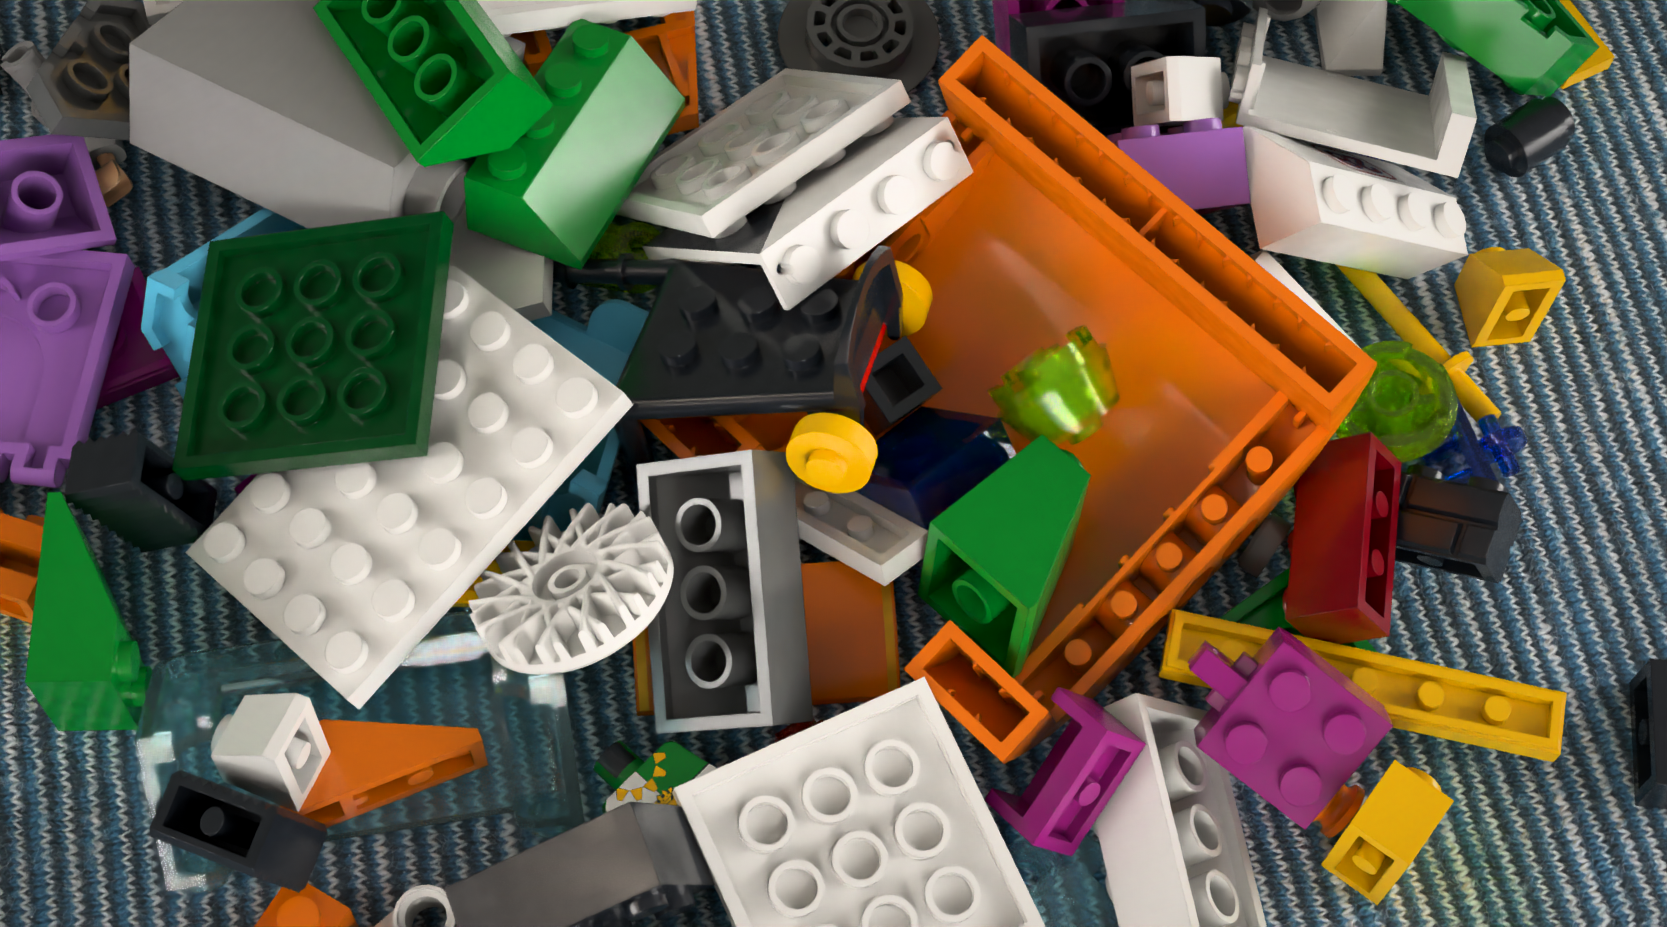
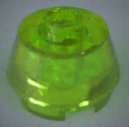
M1081 325L1068 331L1065 336L1069 343L1062 347L1057 343L1045 350L1043 347L1039 348L1001 376L1004 384H997L987 390L1000 409L997 418L1030 442L1043 434L1055 445L1065 440H1068L1071 445L1077 444L1102 427L1104 422L1100 417L1108 412L1120 399L1106 343L1098 344L1086 325Z
M1404 341L1376 342L1363 347L1362 350L1377 362V367L1356 403L1335 433L1339 438L1372 432L1403 465L1430 453L1446 439L1456 420L1457 394L1445 367L1428 355L1412 349L1413 344Z

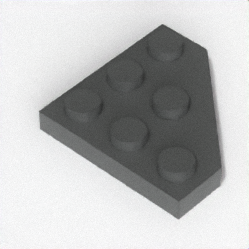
M88 0L80 14L58 41L51 54L37 70L26 89L51 134L130 140L129 43L152 26L147 20L145 7L142 2L132 0Z

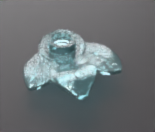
M1085 836L1073 856L1033 846L1027 840L1016 841L1007 845L1017 869H1027L1036 878L1035 884L1026 885L1045 927H1116L1118 925L1113 902L1105 889L1093 877L1104 861L1100 842Z

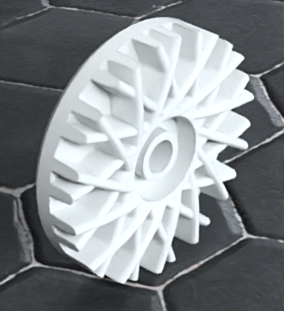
M586 503L579 513L574 508L569 509L572 522L566 531L561 532L551 516H545L542 530L535 526H530L528 532L535 547L529 551H520L514 540H511L507 545L510 552H501L495 558L502 574L484 570L480 575L483 581L474 585V590L479 599L468 601L473 611L470 617L476 626L475 629L492 657L502 666L516 672L532 675L559 674L598 662L615 653L637 637L650 624L663 606L671 588L674 573L671 554L650 516L646 517L640 511L634 517L627 504L622 503L616 507L614 504L609 503L604 517L600 518L593 505Z

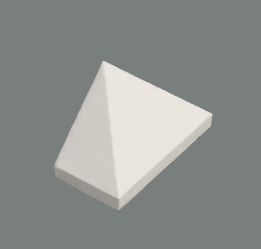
M1321 0L1320 4L1313 11L1322 70L1345 76H1380L1384 60L1387 1Z

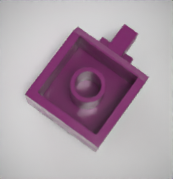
M1279 626L1254 657L1243 651L1234 662L1205 640L1188 660L1190 671L1213 688L1205 697L1212 707L1194 728L1196 747L1304 830L1307 829L1393 727L1383 704L1291 633Z

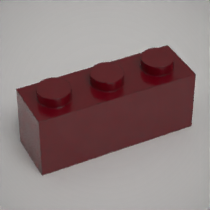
M1372 432L1328 441L1293 486L1296 508L1294 529L1291 530L1288 537L1291 562L1288 587L1283 593V609L1285 620L1308 638L1344 644L1390 636L1402 462Z

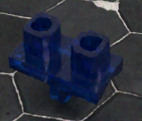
M1456 394L1438 401L1441 415L1431 418L1411 430L1415 445L1426 466L1458 454L1464 470L1445 477V480L1467 484L1469 478L1473 476L1485 477L1498 482L1490 466L1493 463H1497L1503 477L1517 474L1521 471V467L1514 454L1522 450L1528 442L1521 427L1501 428L1495 414L1486 415L1478 420L1477 423L1484 435L1483 438L1478 440Z

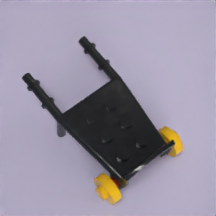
M879 245L871 254L869 260L856 269L852 279L833 277L790 310L783 309L763 269L683 260L635 259L631 253H621L618 259L588 258L581 270L553 260V283H561L564 289H574L578 283L617 284L623 291L632 290L634 285H661L616 384V387L622 390L633 403V406L616 423L614 429L636 483V464L655 462L640 420L807 412L808 415L800 419L795 425L786 448V460L795 475L810 486L831 493L854 492L867 484L877 459L878 448L873 436L864 427V408L866 404L863 391L883 337L887 336L892 340H898L900 337L909 336L920 330L925 323L933 299L932 289L927 279L912 266L894 260L891 247Z

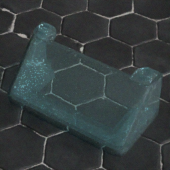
M472 610L445 614L360 709L347 701L281 639L199 650L172 656L158 663L152 671L134 740L151 821H153L172 774L179 770L279 806V804L224 782L211 758V742L220 721L227 714L234 715L245 695L298 693L310 698L318 721L330 719L478 728L488 765L330 826L326 828L328 834L324 842L514 812L518 827L531 831L537 837H555L568 831L570 828L585 823L564 673L532 675L516 672L502 666L489 653L476 631V626L470 617V614L473 612ZM155 839L166 892L188 889L195 893L213 891L226 884L228 877L236 872L234 869Z

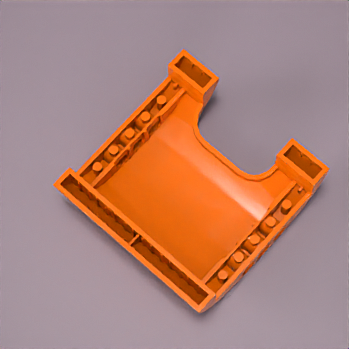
M981 35L938 80L948 109L941 117L949 118L974 173L834 277L852 279L856 269L867 262L874 250L881 245L891 247L894 260L906 263L918 270L931 286L933 299L925 323L920 330L907 336V338L934 375L942 390L925 404L877 436H875L864 420V427L873 436L878 448L877 459L872 471L929 523L1041 434L1060 449L1067 450L1075 455L1083 468L1091 474L1072 550L1021 673L1012 678L951 620L938 631L903 669L915 681L925 677L936 701L996 758L1005 764L1034 748L1072 718L1050 699L1057 687L1093 699L1168 624L1172 609L1181 610L1284 498L1334 435L1368 384L1377 367V362L985 36ZM884 336L878 353L898 340H892ZM793 412L640 420V422L679 459L751 449L786 452L795 425L800 419L807 416L808 413Z

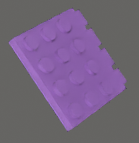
M76 250L0 261V483L5 482L10 470V478L14 484L59 488L64 481L66 470L69 469L72 447L78 441L85 444L88 440L135 265L128 254Z

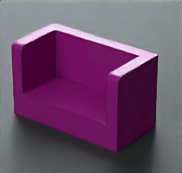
M1057 687L1050 699L1072 717L1070 723L1021 797L991 788L984 800L1033 846L1073 856L1146 743L1094 699Z

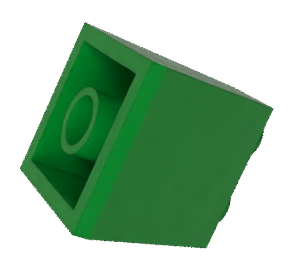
M1043 434L930 522L918 589L919 597L947 622L951 620L1012 678L1020 674L1072 550L1091 474L1083 468L1075 455L1067 450L1060 449Z

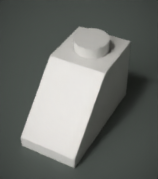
M1168 56L1131 66L1134 127L1158 124L1159 127L1183 125V122L1206 118H1221V121L1224 120L1223 109H1226L1229 104L1230 84L1227 74L1221 72L1219 57Z
M298 693L245 695L234 715L227 714L220 721L211 742V758L224 782L296 812H299L331 753L310 698Z

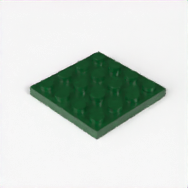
M444 211L210 241L172 470L185 481L427 456L454 228L453 222Z

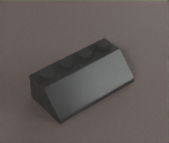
M751 449L636 464L639 512L642 511L646 517L650 516L671 554L674 566L673 580L667 598L660 611L648 625L656 734L775 726L813 721L794 472L787 463L786 452Z

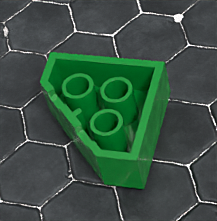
M1386 0L1393 5H1400L1431 27L1450 47L1458 51L1463 50L1499 76L1502 82L1518 95L1550 97L1599 48L1597 43L1559 0Z

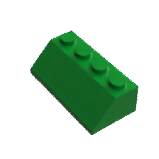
M320 0L313 7L410 153L424 167L507 150L554 106L477 0Z
M580 19L570 24L534 76V79L554 106L509 149L479 155L464 176L467 229L579 270L582 269L685 108V97L631 35L585 19Z

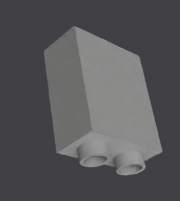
M184 0L129 43L130 144L306 228L444 211L454 224L466 205L464 176L478 156L427 167L419 164L314 11L313 7L320 0ZM510 36L504 37L523 63L526 43Z

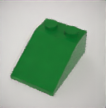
M47 492L25 683L58 731L140 730L142 707L151 706L153 700L154 678L152 668L144 665L139 653L138 643L133 640L94 551L62 492Z

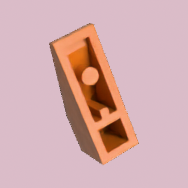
M330 719L320 720L319 723L331 753L299 812L281 805L279 806L323 823L328 828L487 766L488 761L478 728Z

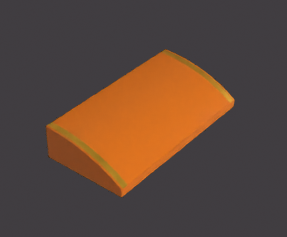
M841 561L801 563L812 705L867 702L900 688L893 581L883 586ZM647 626L632 640L637 716L654 715Z

